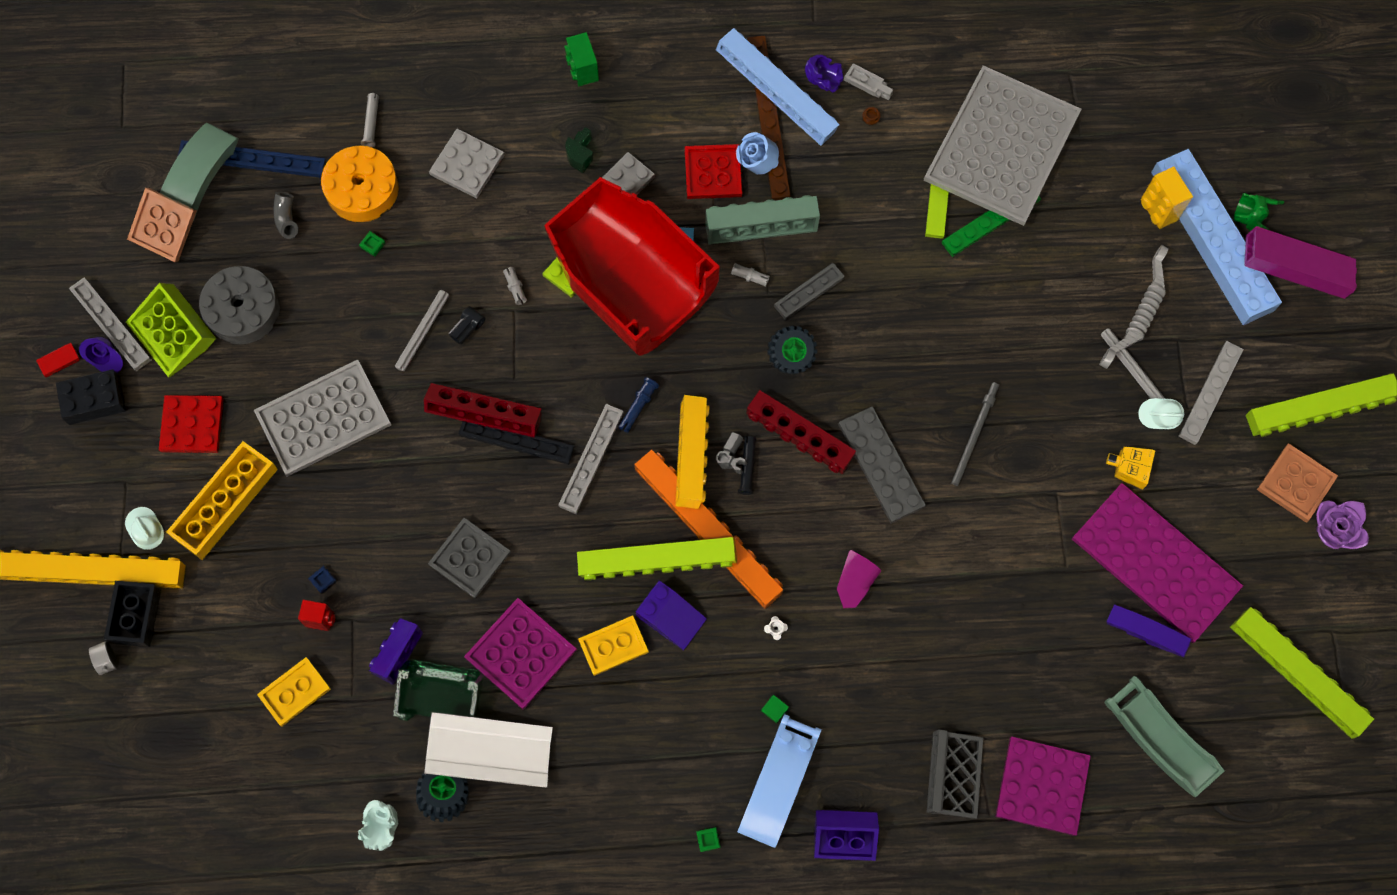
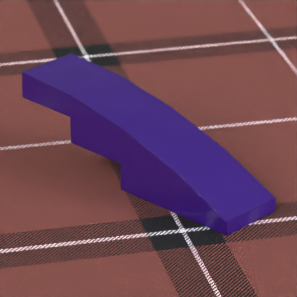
M1117 605L1113 606L1107 619L1108 625L1124 630L1128 635L1145 640L1146 644L1181 657H1185L1192 641L1191 638L1163 624Z

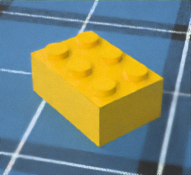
M1173 166L1153 177L1141 198L1143 208L1151 215L1152 222L1161 229L1179 220L1193 196Z

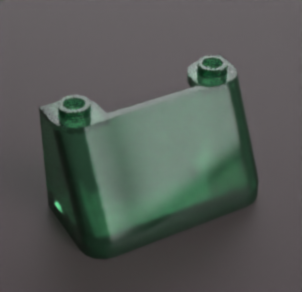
M407 660L398 671L393 716L398 717L400 720L408 721L415 715L431 717L433 712L476 718L484 674L477 670L419 660Z

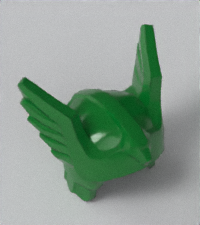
M1243 193L1237 205L1234 220L1245 224L1249 231L1256 226L1269 230L1261 224L1269 215L1267 204H1284V201L1257 194L1249 195Z

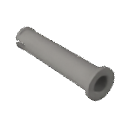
M375 93L367 95L362 146L375 147L376 145L374 137L379 95L376 94L374 98Z

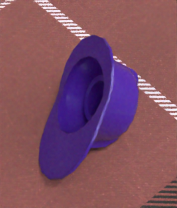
M103 337L89 338L80 344L79 352L82 358L101 372L111 369L116 373L121 371L123 360L120 354L113 349L108 339Z

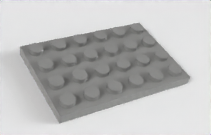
M359 360L353 361L254 410L287 477L391 426Z

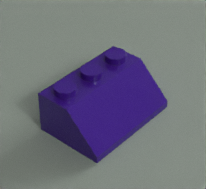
M401 618L398 622H394L390 629L391 634L389 638L382 642L379 655L375 656L369 665V671L373 675L392 685L423 635L418 625Z
M816 810L814 858L876 861L879 834L877 812Z

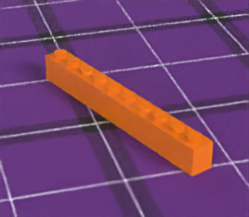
M650 450L634 464L637 473L700 540L733 537L729 532V527L723 521L720 523L716 518V513L710 507L707 509L702 504L703 502H701L699 509L675 506L677 472L672 466L668 467L664 463L665 459L660 453ZM735 535L737 563H732V567L726 568L759 604L766 609L782 595L783 585L777 578L773 579L768 574V568L764 564L760 565L755 560L756 556L749 549L746 550L742 546L743 542Z

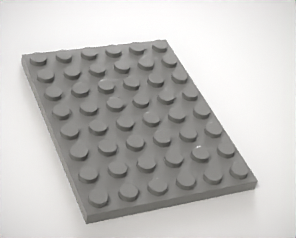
M982 66L930 165L924 181L1024 226L1080 114L1081 108L986 66Z

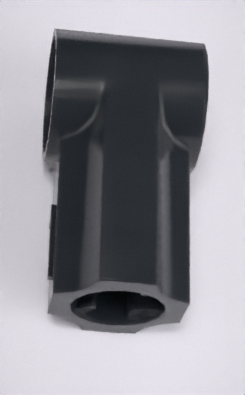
M469 306L463 311L459 322L448 334L456 343L462 345L474 330H478L483 325L486 317Z

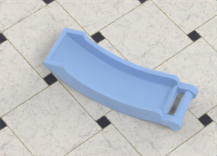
M786 714L782 718L738 829V833L776 848L822 730L790 719V716ZM789 726L791 728H794L798 731L811 735L812 738L808 739L804 736H801L799 734H796L785 729V727Z

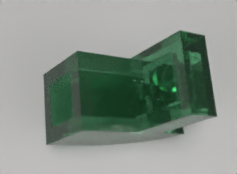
M586 127L576 134L574 140L568 137L565 144L569 164L582 173L585 172L593 161V151L586 148L592 139L591 130Z

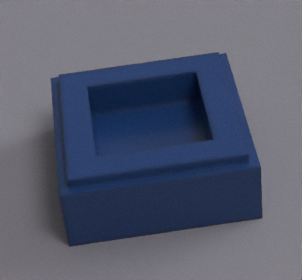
M324 566L308 578L321 594L337 582Z

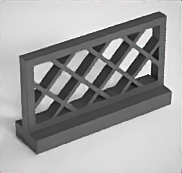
M945 730L933 732L926 813L977 819L983 737L950 733ZM948 737L955 738L959 743V746L953 751L948 746ZM969 741H976L977 750L971 754L965 744ZM960 748H963L969 756L962 763L954 754ZM951 756L958 764L952 771L946 765V760ZM970 759L975 764V771L971 774L964 767V764ZM959 768L967 776L961 782L953 775ZM949 776L957 785L951 791H948L945 787V780ZM967 780H970L974 785V790L970 794L962 786ZM958 788L965 796L959 803L951 795ZM947 797L955 805L951 810H943V800ZM966 800L972 805V814L965 813L960 806Z

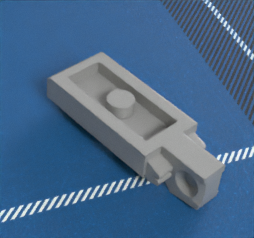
M852 64L844 77V81L878 98L881 96L889 100L893 95V89L887 86L883 78L856 64Z

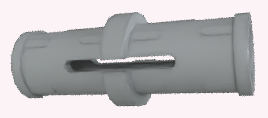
M737 263L734 264L731 271L732 275L744 278L747 282L758 283L764 287L767 286L770 275L755 271L752 267L749 269Z
M509 267L510 273L507 269L503 271L508 282L507 287L512 292L515 303L521 305V300L523 303L527 301L522 290L523 285L518 280L515 268Z

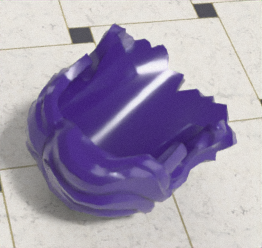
M822 54L811 57L805 66V73L809 82L823 90L834 93L844 78L842 65L839 63L829 64L832 62V59Z

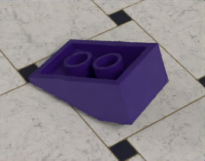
M661 581L657 582L636 610L637 618L683 651L707 620L706 617Z

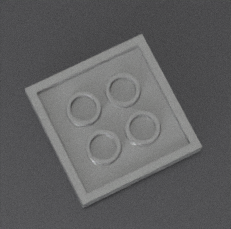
M456 129L433 164L429 174L477 199L504 157V152Z

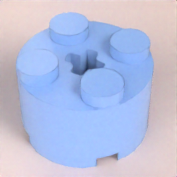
M757 132L749 133L743 137V142L740 146L738 145L736 150L737 160L742 166L755 174H765L778 166L779 150L775 142Z

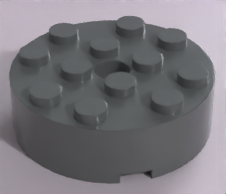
M234 266L219 271L207 281L201 291L199 308L203 320L218 338L232 344H248L263 338L272 330L273 324L277 317H279L280 302L274 287L263 273L246 266Z

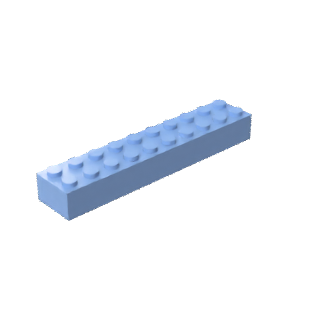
M1184 150L1157 162L1151 172L1153 176L1174 166L1191 192L1193 198L1179 220L1242 325L1274 312L1281 305L1282 301L1264 272L1244 266L1246 242L1190 150Z

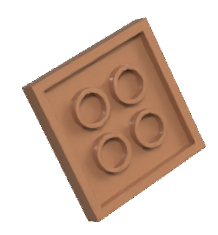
M145 188L127 240L173 262H178L197 210L150 188Z
M1288 443L1257 490L1307 523L1338 475Z

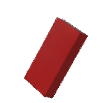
M69 343L36 361L43 375L47 378L81 359L73 344Z

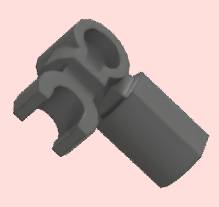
M732 432L723 447L724 451H720L716 455V461L722 469L733 468L738 474L743 473L738 466L740 464L747 465L744 458L734 457L743 441L741 435Z

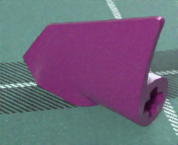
M852 550L848 553L837 586V592L843 608H856L881 573L878 566Z

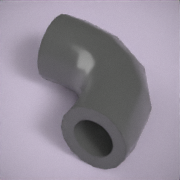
M276 192L273 206L275 225L284 238L291 239L298 233V226L294 222L292 214L294 196L286 192Z

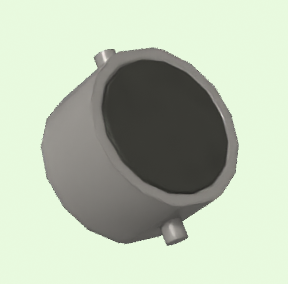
M105 641L89 648L91 662L99 675L118 668L115 653L109 642Z

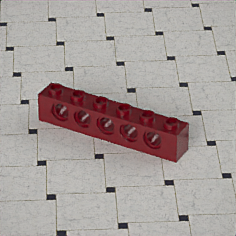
M431 383L424 397V412L534 438L541 422V408Z
M761 390L758 391L747 407L746 414L752 421L762 423L766 430L772 433L776 432L785 442H792L799 451L809 453L819 463H825L834 473L839 472L843 474L855 457L856 450ZM768 410L771 411L773 415L765 416L763 412ZM784 420L787 421L789 425L783 427L779 424V422ZM802 431L805 435L799 437L795 434V432ZM818 441L821 446L814 447L811 442ZM834 451L837 456L830 457L827 452Z

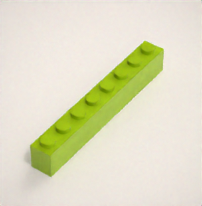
M1393 373L1251 409L1246 414V418L1253 436H1268L1272 434V431L1276 430L1284 432L1292 426L1297 428L1303 427L1311 421L1319 423L1326 420L1327 417L1335 419L1343 416V413L1349 412L1354 414L1361 411L1362 408L1367 407L1370 410L1382 403H1385V405L1395 403L1397 401V380Z
M734 537L577 552L578 575L582 578L584 577V580H595L596 576L615 578V574H623L624 577L635 576L636 572H642L643 575H651L657 570H662V573L674 572V569L681 568V571H692L693 567L701 566V569H712L713 565H721L724 568L732 567V563H737Z
M1248 608L1230 626L1235 633L1351 739L1359 737L1372 723L1374 718L1370 716V712L1366 708L1360 707L1351 694L1344 692L1334 679L1327 677L1320 666L1313 664L1308 659L1306 653L1293 646V642L1288 637L1282 636L1278 632L1277 627L1270 622L1268 623L1257 609Z

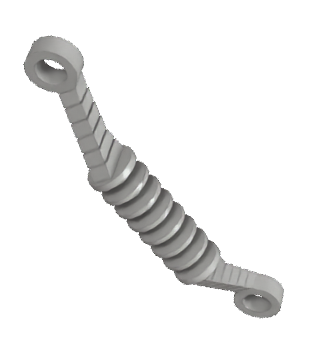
M1161 245L1152 259L1153 281L1148 286L1147 292H1145L1144 298H1142L1141 304H1139L1138 310H1136L1135 316H1133L1132 322H1130L1129 328L1126 330L1124 339L1106 351L1101 359L1100 366L1107 369L1116 353L1143 340L1144 334L1147 332V328L1150 326V322L1153 320V316L1156 314V310L1166 294L1162 260L1168 252L1167 247Z

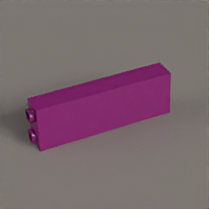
M1257 226L1246 235L1245 267L1343 299L1356 290V259Z

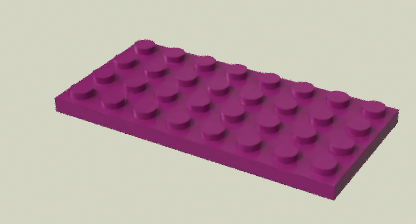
M1123 483L1118 486L1072 538L1076 544L1176 630L1191 638V643H1194L1243 587L1240 582Z

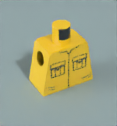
M1123 447L1119 456L1109 453L1106 464L1116 467L1114 474L1116 478L1144 489L1149 481L1155 450Z

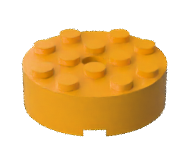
M352 146L337 152L326 163L321 177L322 190L329 206L337 215L353 222H367L379 218L382 213L393 206L398 195V179L391 161L381 151L368 146Z

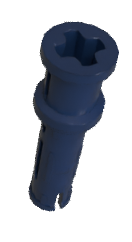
M644 378V384L635 393L636 399L620 425H618V428L622 430L625 424H627L624 429L626 433H629L645 403L651 401L650 397L654 390L659 388V384L650 378Z

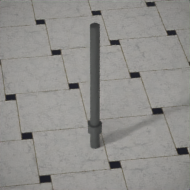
M995 382L992 383L988 394L985 395L982 401V409L952 479V485H959L990 407L994 405L995 395L999 388V384Z

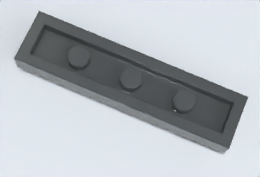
M832 263L776 302L774 307L787 320L844 280L845 276Z

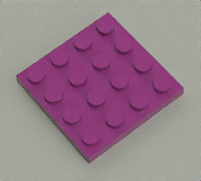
M517 598L469 650L464 658L524 710L577 649Z
M1010 737L995 817L1077 836L1090 755Z

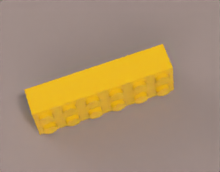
M242 441L166 533L203 560L278 469L273 462Z

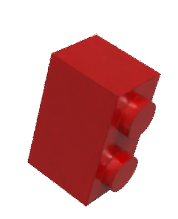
M303 600L298 620L305 627L329 631L330 626L334 625L335 615L327 604Z

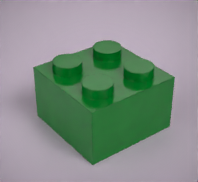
M587 32L567 37V45L564 46L565 58L568 66L570 65L571 67L570 72L573 81H577L578 87L599 81L598 65Z

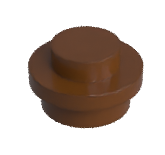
M875 107L865 109L862 115L863 121L869 125L877 124L880 120V112Z

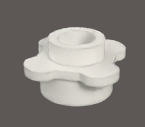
M776 616L772 617L769 625L764 627V631L770 633L775 640H779L781 634L788 629L787 624L783 623Z

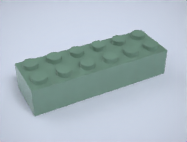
M805 195L795 199L788 197L778 201L771 199L761 203L748 202L744 205L730 204L727 207L712 206L706 209L705 218L708 245L817 232L820 219L817 196Z

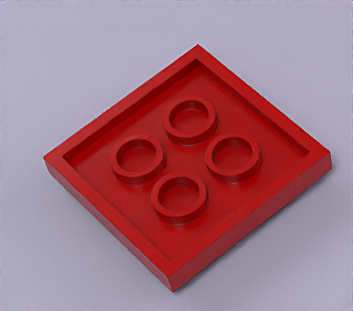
M739 144L685 146L687 199L742 197L741 167L736 157V150Z
M164 395L159 451L218 453L223 397Z

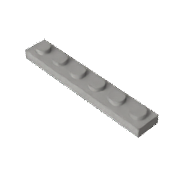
M85 277L69 288L135 371H138L151 361L150 357Z
M1228 341L1224 343L1178 437L1194 445L1198 443L1244 349Z
M608 404L605 405L558 506L560 508L577 514L624 414L622 410Z

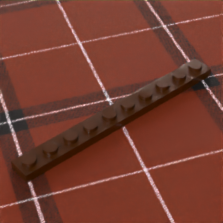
M765 36L747 37L748 42L755 45L759 52L768 57ZM754 85L761 134L775 142L779 150L778 166L767 172L771 198L775 201L783 200L790 197L777 108Z

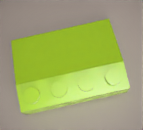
M159 283L126 321L127 325L168 377H171L204 353L216 340V337L174 284Z

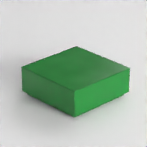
M369 231L360 242L359 247L375 257L386 242Z
M773 695L761 709V712L777 724L789 707Z
M716 827L696 831L700 852L720 848Z

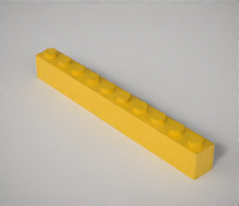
M0 550V580L115 585V581L155 584L162 588H183L186 565L178 558L160 560L158 557L141 559L138 556L121 558L118 555H109L108 558L102 557L99 554H89V557L79 553H70V556H66L59 552H50V555H45L39 551H31L30 554H24L23 551L11 550V553H4L3 550Z

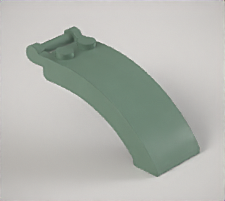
M205 123L180 152L164 181L160 193L198 211L209 184L223 163L233 155L239 138L209 123Z
M1133 676L1129 683L1116 695L1105 701L1106 706L1115 714L1146 754L1193 797H1197L1224 772V769L1215 757L1198 745L1176 723L1149 689H1146L1136 676ZM1136 688L1138 693L1119 708L1117 704Z

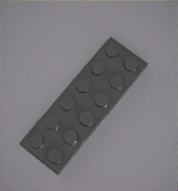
M870 407L840 421L838 425L849 446L856 450L855 457L890 523L925 508L926 505L874 408Z

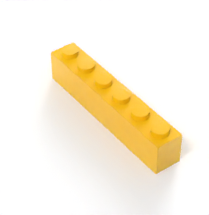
M684 395L681 402L675 506L699 509L701 502H704L706 497L703 485H705L707 477L706 473H704V467L706 468L707 456H704V452L708 446V439H705V433L707 434L709 422H706V417L709 415V405H707V398Z

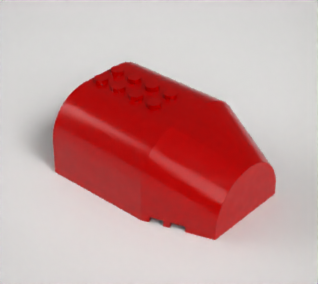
M601 177L544 225L572 291L640 356L654 350L690 319L708 300L719 281L720 266L653 202L649 200L644 201L638 198L637 194H630L622 190L620 186Z

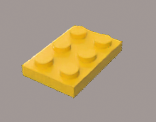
M634 616L578 638L593 676L649 653Z
M305 657L257 695L282 727L331 690V688L309 659Z

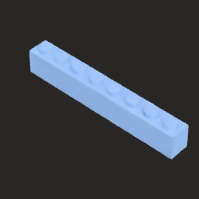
M733 28L719 40L716 51L820 146L835 133L839 126L835 118L827 114L819 104L815 103L806 92H803L781 69L771 63L770 59L759 52L756 46L748 42L740 32Z

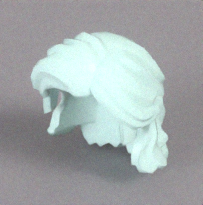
M373 800L366 805L362 821L364 827L358 831V839L363 841L365 848L382 851L392 845L395 830L398 826L396 810L390 804L386 805L378 800Z

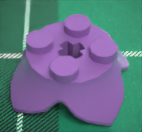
M1334 501L1321 502L1317 510L1318 526L1316 528L1321 541L1333 549H1358L1366 546L1369 536L1362 527L1366 520L1364 503L1347 501L1337 505ZM1338 524H1341V530L1337 527Z

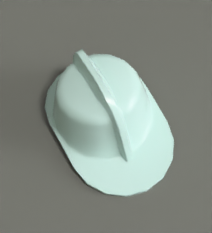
M1154 398L1143 402L1138 414L1142 424L1148 428L1173 429L1183 421L1184 409L1176 400Z
M138 507L128 513L125 526L138 547L151 550L161 544L164 538V530L151 509Z

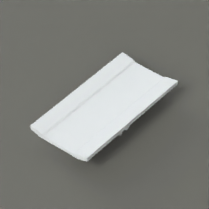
M432 712L424 774L547 788L552 727Z

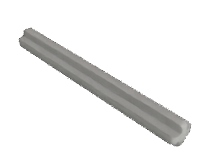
M440 290L395 365V368L399 371L404 372L447 301L449 297L447 292Z
M1109 328L1101 333L1102 338L1110 348L1120 342ZM1126 348L1116 353L1117 357L1151 399H1165Z

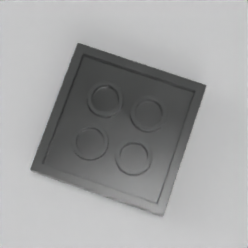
M463 518L429 561L428 565L476 599L510 555L511 551Z

